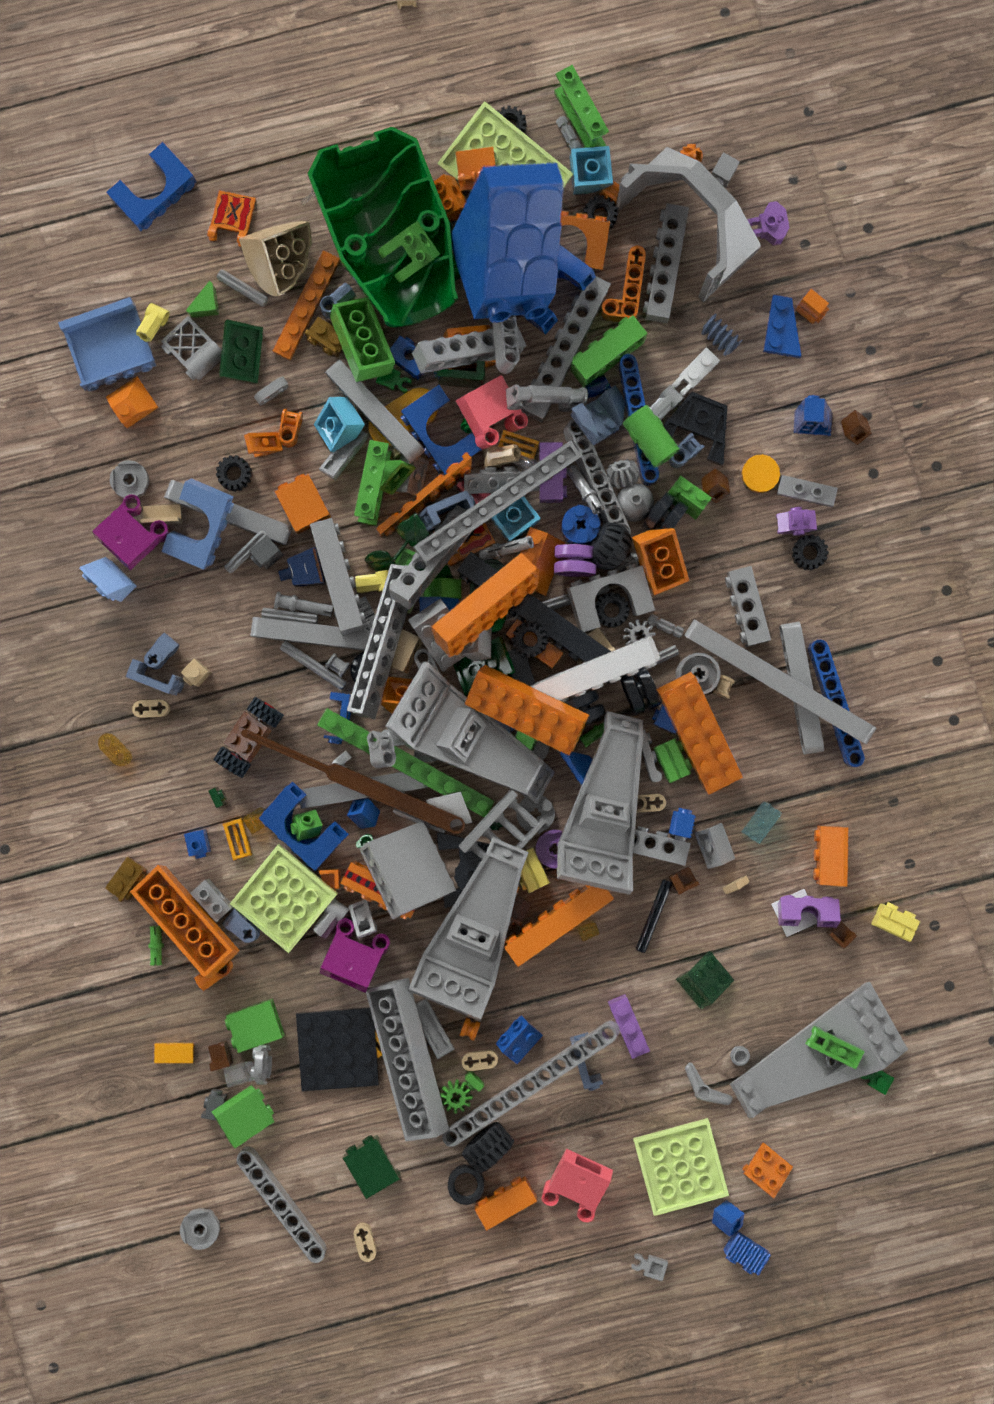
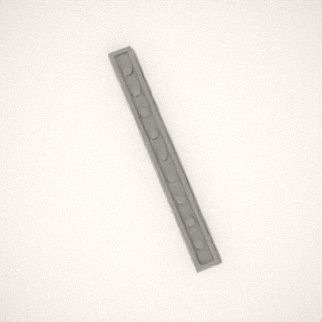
M569 441L422 540L413 548L422 561L426 563L582 457L572 441Z

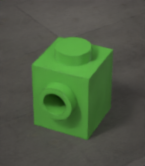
M316 810L294 815L293 821L290 824L291 832L293 835H296L298 841L319 836L323 826Z

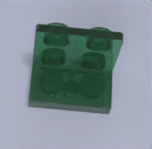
M711 951L707 952L689 971L680 974L676 978L677 982L700 1009L713 1004L734 981Z

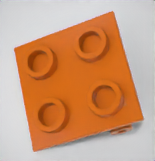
M494 147L456 152L460 191L473 189L483 167L496 166Z
M762 1142L749 1165L745 1164L742 1170L746 1177L774 1199L793 1166Z

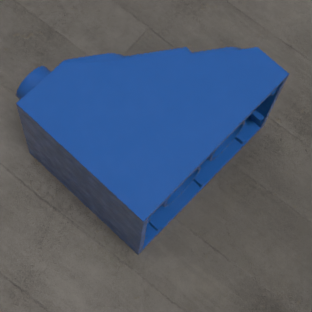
M557 163L487 166L482 168L451 233L452 251L474 319L489 318L490 322L499 323L515 315H525L526 319H537L547 313V308L556 294L557 261L561 235L560 220L564 182Z

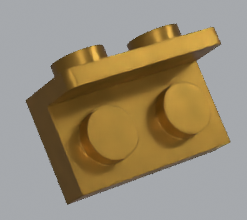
M319 316L309 330L306 329L304 332L309 343L314 346L318 344L323 348L322 351L331 357L334 355L338 358L343 351L334 326Z
M128 856L105 889L119 898L118 901H129L133 896L130 891L146 877L145 872L147 869Z

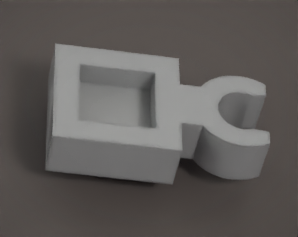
M636 1253L634 1255L635 1259H639L641 1262L638 1265L632 1263V1269L636 1271L644 1269V1276L663 1281L668 1260L653 1255H648L646 1260L641 1254Z

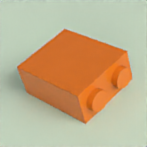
M309 474L298 475L294 478L295 481L289 484L287 482L277 487L278 490L274 491L297 534L310 529V524L331 518Z

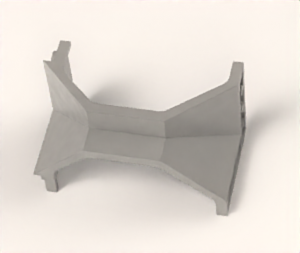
M666 147L648 165H629L628 173L620 180L621 184L616 205L618 208L617 212L621 211L649 185L684 180L717 215L716 266L707 273L698 296L704 302L759 251L761 244L737 200L698 160Z

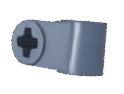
M693 433L689 434L678 445L680 450L676 453L682 456L683 461L677 462L673 456L668 460L670 466L676 469L683 467L705 446L698 443L693 437Z
M163 633L144 656L145 664L152 669H160L176 653L180 645L166 633ZM152 657H155L158 661L156 664L152 663Z
M235 908L222 923L227 930L245 943L253 942L260 936V929ZM251 929V930H252V933H251L252 936H251V937H248V936H247V935H248V930Z

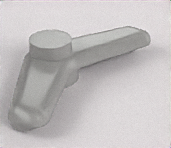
M692 1063L686 1065L685 1071L695 1092V1097L698 1100L723 1105L731 1104L732 1096L710 1089L709 1086L704 1084Z

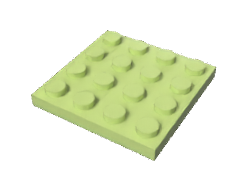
M278 844L231 901L230 905L289 953L338 893Z
M708 1118L633 1138L654 1216L729 1196Z

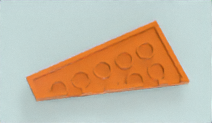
M467 452L463 454L464 460L450 465L446 470L447 474L445 476L443 474L437 476L416 494L417 497L414 502L408 501L403 505L400 514L397 512L392 514L379 525L376 530L381 537L391 535L396 530L395 527L409 519L414 512L420 513L426 508V503L430 500L432 502L436 501L441 496L440 493L443 490H450L456 485L455 481L459 478L464 479V474H471L472 458Z

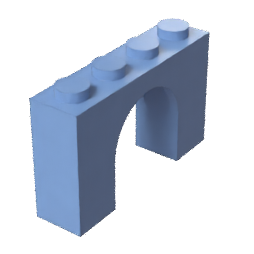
M192 478L185 481L179 499L205 512L209 520V532L204 539L195 540L172 531L167 534L162 552L203 570L212 566L216 557L213 554L222 540L220 538L221 531L225 530L228 523L226 520L227 514H230L233 509L234 503H232L234 496Z

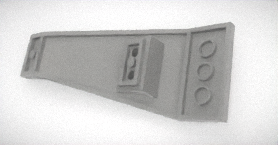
M423 662L385 727L408 748L517 791L532 804H538L555 772L491 717L465 705L467 697L453 687L429 662Z
M609 711L604 715L603 736L558 842L557 879L628 895L633 892V846L643 743V720Z
M492 837L484 858L423 953L408 989L409 992L476 1020H481L496 982L521 871L529 852ZM465 930L467 935H462L460 931ZM478 938H484L485 942H479Z
M865 982L730 1083V1086L748 1118H754L767 1107L881 1071L904 1054L908 1048L872 984ZM813 1026L819 1027L825 1032L864 1050L857 1069L807 1046L805 1043L807 1038H810L812 1035L811 1030ZM819 1037L817 1043L822 1045L824 1038Z

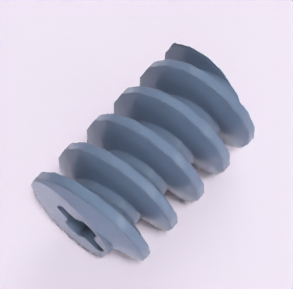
M715 313L703 326L701 334H708L707 340L714 338L712 345L720 344L718 350L725 349L723 355L727 356L743 340L737 342L739 335L737 334L732 337L733 329L726 331L727 324L720 326L722 319L715 321L717 315Z

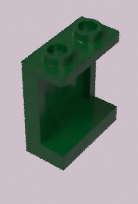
M477 360L476 372L453 369L434 371L435 379H438V384L443 386L477 389L484 385L485 361Z
M372 1135L367 1136L362 1140L363 1143L357 1147L355 1145L350 1146L345 1150L346 1153L343 1156L345 1164L365 1199L400 1180L401 1177L399 1170L394 1168L382 1147L378 1135L374 1137Z

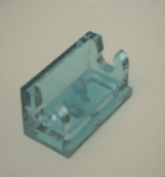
M763 801L741 832L755 843L760 844L782 812Z

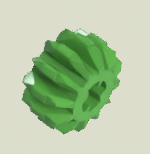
M459 1079L455 1080V1085L448 1081L449 1088L443 1086L442 1090L445 1093H440V1097L444 1099L442 1104H448L447 1111H450L453 1107L455 1114L458 1108L464 1112V1105L470 1107L471 1103L468 1100L473 1099V1095L468 1094L471 1092V1089L469 1087L465 1088V1081L461 1086L459 1085ZM457 1092V1095L458 1093L460 1094L459 1100L452 1098L453 1093Z

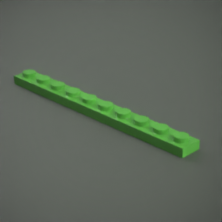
M326 708L317 726L370 754L367 742L369 731ZM394 746L396 762L391 767L444 796L461 792L467 809L482 817L488 814L494 803L493 800Z

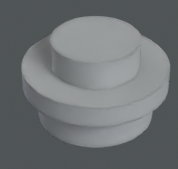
M736 1046L732 1049L730 1058L735 1065L743 1066L748 1063L750 1053L745 1047Z

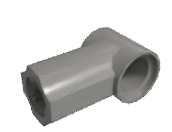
M669 385L650 408L662 420L670 410H674L681 403L684 397Z
M334 898L312 930L326 939L337 923L344 918L349 909Z

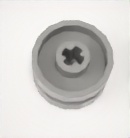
M694 653L685 657L676 669L675 679L689 672L694 675L698 671L700 678L698 676L696 678L703 693L711 692L720 680V668L716 660L705 653Z

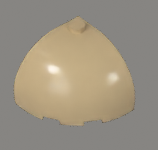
M309 221L282 224L239 238L248 268L255 281L266 293L272 296H280L286 293L296 284L299 276L304 273L309 261L307 259L309 247L312 245Z

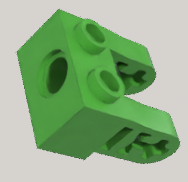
M418 221L377 250L383 259L401 245L404 247L413 262L394 275L399 283L440 255Z

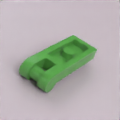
M813 1026L811 1030L812 1035L810 1038H807L805 1043L807 1046L857 1069L864 1050L825 1032L819 1027ZM819 1037L824 1038L822 1045L817 1043Z

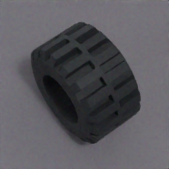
M494 1122L480 1131L466 1145L462 1156L479 1174L487 1171L501 1160L511 1149L514 1139L499 1122Z

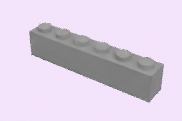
M332 518L312 523L310 527L341 635L344 636L364 630L363 624L366 623L364 613H359L358 606L361 603L358 594L354 595L352 589L356 587L353 576L349 577L347 572L351 568L348 558H343L342 553L346 551L343 541L339 542L337 535H340L338 523L334 524Z

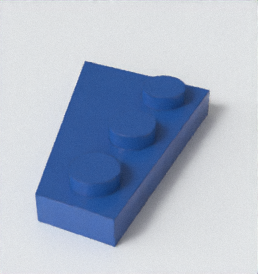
M778 295L772 296L763 352L801 358L792 298Z

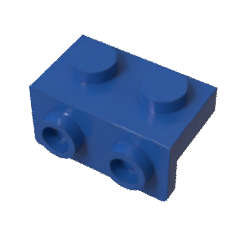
M521 1015L500 1036L496 1045L503 1054L518 1064L543 1035Z

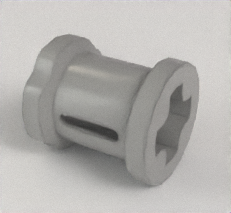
M334 653L326 663L325 668L332 669L342 678L348 670L350 663H345Z

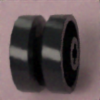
M666 492L661 500L657 501L648 514L649 517L642 527L646 530H654L660 524L661 527L659 529L674 528L689 507L679 502L673 510L669 509L675 497Z
M645 666L638 669L639 672L635 674L636 681L632 675L624 674L620 676L623 691L635 715L645 711L643 699L651 709L661 705L656 685Z
M589 690L581 696L563 702L589 715L585 725L606 714L603 704L590 706L591 703L599 699L596 690Z

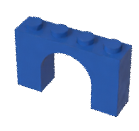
M163 142L149 154L155 165L166 176L165 188L159 196L153 199H141L135 196L121 180L106 192L140 231L149 228L154 219L162 216L171 204L177 203L181 195L190 191L197 182L193 174Z
M559 244L557 279H566L581 291H585V288L596 278L593 269ZM547 308V313L540 318L526 319L545 335L558 321L554 312Z
M437 385L401 410L402 416L400 418L406 426L410 425L413 430L411 434L417 442L421 441L424 446L425 455L428 458L432 457L435 462L433 466L438 474L443 473L445 476L447 474L446 470L450 465L464 460L463 454L467 452L472 457L482 449L476 445L473 433L448 447L436 445L430 440L426 431L427 420L433 413L450 402L441 386Z
M292 782L281 791L259 819L281 841L287 844L293 853L304 860L308 867L316 871L349 834L340 825L333 822L319 838H308L298 841L296 835H293L291 832L290 824L292 823L294 809L307 794Z

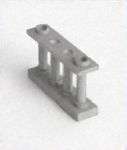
M510 789L462 841L459 848L465 853L468 850L470 852L473 851L483 859L486 852L477 845V840L481 835L483 837L486 836L490 841L492 837L500 840L490 831V825L495 821L496 823L499 822L520 841L515 847L522 849L536 833L539 835L546 826L544 824L547 821L543 817L537 821L517 803L516 797L518 795ZM507 807L514 809L532 826L526 835L521 833L504 817L502 812Z

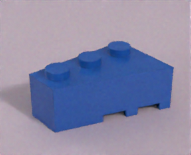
M809 395L808 398H804L795 410L793 433L831 436L833 413L825 399H821L817 395Z

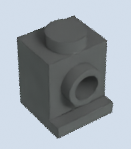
M211 1089L209 1097L206 1096L203 1108L206 1110L201 1114V1118L216 1121L212 1111L226 1102L227 1094H223L222 1090Z

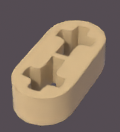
M160 699L140 700L134 703L132 712L139 718L164 717L170 712V705L167 701ZM160 703L162 706H165V710H162L161 714L160 711L153 710V707H158ZM141 704L143 707H149V711H143L142 715L141 712L137 711Z
M490 1049L468 1052L462 1058V1066L467 1071L490 1069L498 1063L497 1053ZM487 1054L495 1057L491 1064H488V1061H481V1059L487 1058ZM468 1057H472V1060L479 1059V1062H474L473 1066L465 1063Z
M360 1223L354 1230L356 1247L360 1259L370 1262L375 1258L377 1252L371 1227L367 1223ZM361 1228H363L364 1231H367L365 1235L366 1240H363L361 1234L358 1235ZM365 1244H367L369 1250H372L370 1256H367L366 1253L363 1254Z

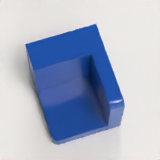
M368 798L352 801L347 816L360 829L375 827L380 810Z
M726 1200L714 1209L712 1223L730 1237L743 1227L744 1213Z

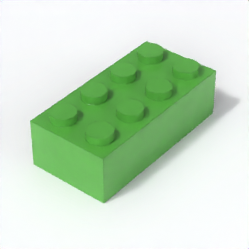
M368 297L333 304L330 319L355 382L391 374L395 361Z
M634 315L630 318H623L618 323L619 326L614 330L610 328L603 334L601 340L593 341L588 345V350L584 353L580 351L572 358L570 371L582 387L586 388L618 364L623 355L631 354L644 344L647 332Z

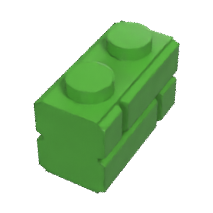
M682 476L678 478L668 492L675 497L673 504L676 506L677 503L682 502L689 508L685 513L695 520L712 498Z
M674 738L653 748L668 783L691 774L690 769H692L688 758L684 759L682 755L684 748L680 740L676 741Z

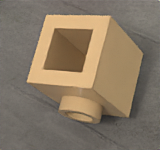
M193 659L181 671L184 675L183 680L187 684L198 687L212 674L197 659Z

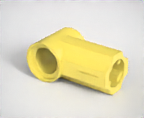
M150 303L145 311V318L136 330V335L145 342H151L160 326L163 327L167 323L170 312Z
M389 570L378 571L375 574L355 576L357 593L382 592Z

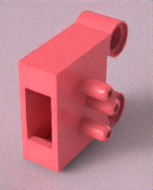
M502 375L455 400L475 436L476 445L481 449H487L498 442V432L489 426L503 418H506L504 421L505 428L512 433L525 428L528 424L526 414L520 409H507L506 389L509 387Z
M566 1149L551 1179L545 1182L541 1197L542 1201L548 1206H554L558 1203L560 1195L579 1203L577 1212L579 1220L585 1223L591 1222L594 1219L596 1208L611 1182L613 1170Z

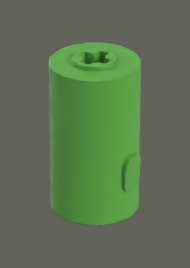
M648 405L634 412L623 422V426L630 434L632 440L637 443L654 468L667 462L680 450L664 428L661 420Z

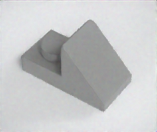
M367 900L349 905L358 939L377 932V925Z

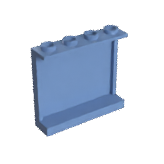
M130 297L58 322L61 331L65 335L81 380L80 386L85 391L97 390L98 386L114 384L117 379L131 378L134 376V373L140 371L148 372L152 370V367L157 366L149 343L141 340L136 335V330L140 326L141 320L135 303Z

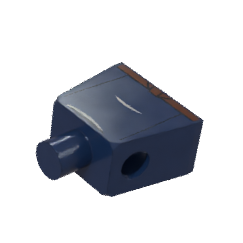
M316 547L288 558L289 568L278 570L280 580L292 579L293 586L326 585Z

